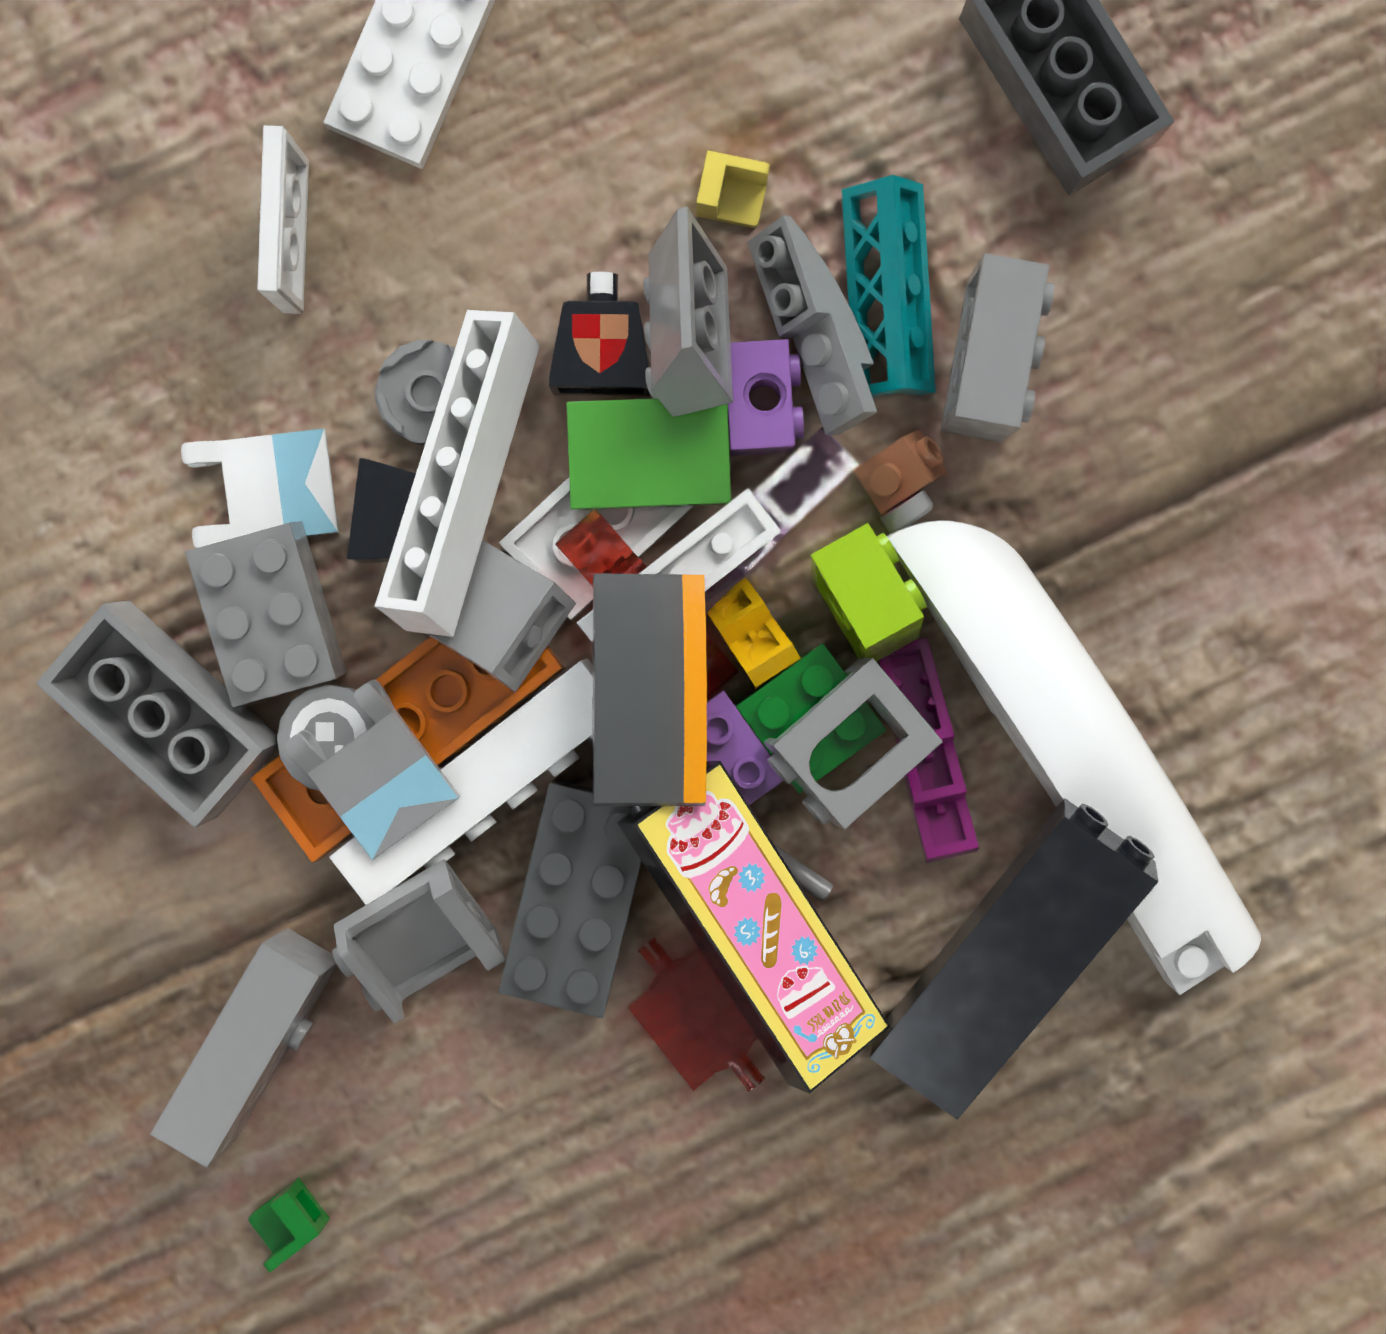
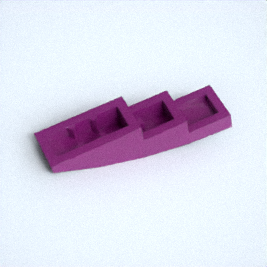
M927 637L914 640L880 659L878 664L943 741L904 776L925 861L930 863L978 852L979 844L965 797L967 790L953 743L954 732ZM894 733L895 740H896V744H897V743H899L901 740H900L899 737Z

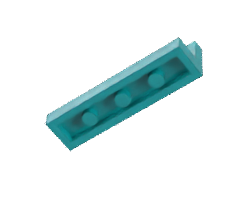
M890 175L841 189L848 304L863 334L872 360L878 352L885 356L887 360L888 381L871 384L870 367L863 370L872 397L893 393H903L920 396L936 393L923 184L896 175ZM877 195L878 213L867 228L861 222L860 200ZM875 247L880 252L881 266L873 279L870 280L864 274V259L871 248ZM875 299H877L883 305L884 319L874 333L867 326V312Z

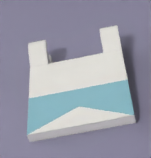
M325 428L221 441L188 442L181 446L182 461L184 464H188L189 467L199 468L222 463L230 524L206 525L193 528L192 540L196 548L302 521L307 537L339 533Z

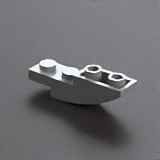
M783 215L747 241L778 335L779 337L793 338L825 435H840L877 413L863 371L874 363L853 312L833 275L792 217Z

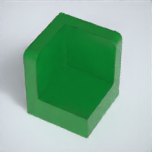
M299 1177L249 1216V1223L272 1251L264 1261L263 1266L269 1273L317 1237L330 1220V1217Z

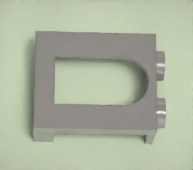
M859 658L844 671L847 677L777 739L768 738L764 742L765 746L773 754L767 759L769 765L788 785L793 780L799 784L808 795L802 803L823 826L830 821L833 825L846 829L943 742L873 658ZM868 700L901 741L848 787L835 791L822 788L815 782L810 773L809 760L813 749L824 737Z

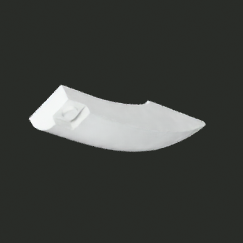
M943 520L921 522L888 535L887 537L893 545L899 561L910 579L913 580L920 590L928 609L985 703L1001 723L1055 806L1057 807L1064 798L1077 807L1082 803L1098 811L1107 820V828L1123 839L1127 836H1132L1145 844L1155 856L1153 860L1156 862L1159 882L1127 920L1163 980L1181 995L1224 966L1232 973L1244 966L1254 956L1260 946V931L1144 738L1023 558L1014 548L995 534L966 523Z

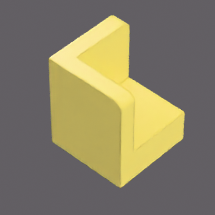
M707 150L696 202V217L756 228L760 220L770 164Z

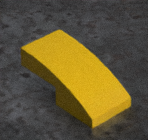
M746 577L705 603L707 615L755 688L801 659L792 642L775 621L766 604Z

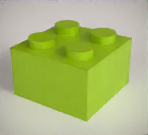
M866 523L810 555L812 581L858 659L873 658L877 662L919 638L924 619L921 610L927 608L926 602L912 579L903 582L894 565L899 562L898 555L884 533L876 536L869 523Z

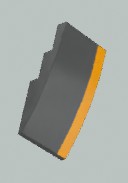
M594 573L592 640L593 806H705L707 671L704 575Z

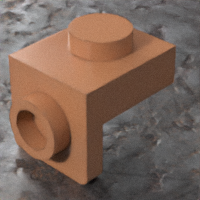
M921 430L903 436L853 470L880 514L885 513L928 484L947 474L942 464L944 458L939 446L932 438L924 436Z

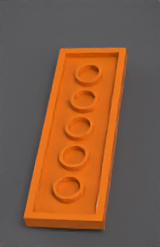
M430 636L378 677L376 681L384 688L396 711L437 766L441 767L566 668L551 648L547 646L520 687L514 692L497 681L485 670ZM280 755L251 777V780L312 863L323 859L353 835L321 791L307 788L290 775L281 761Z

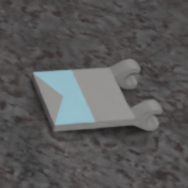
M371 680L358 688L353 695L356 703L376 723L328 759H326L313 734L308 730L300 731L287 740L284 744V749L290 758L309 775L370 858L374 860L456 801L460 795L396 711L381 684L376 680Z

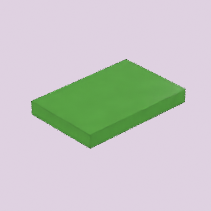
M659 399L567 402L570 509L572 511L726 505L731 501L727 404L672 417Z

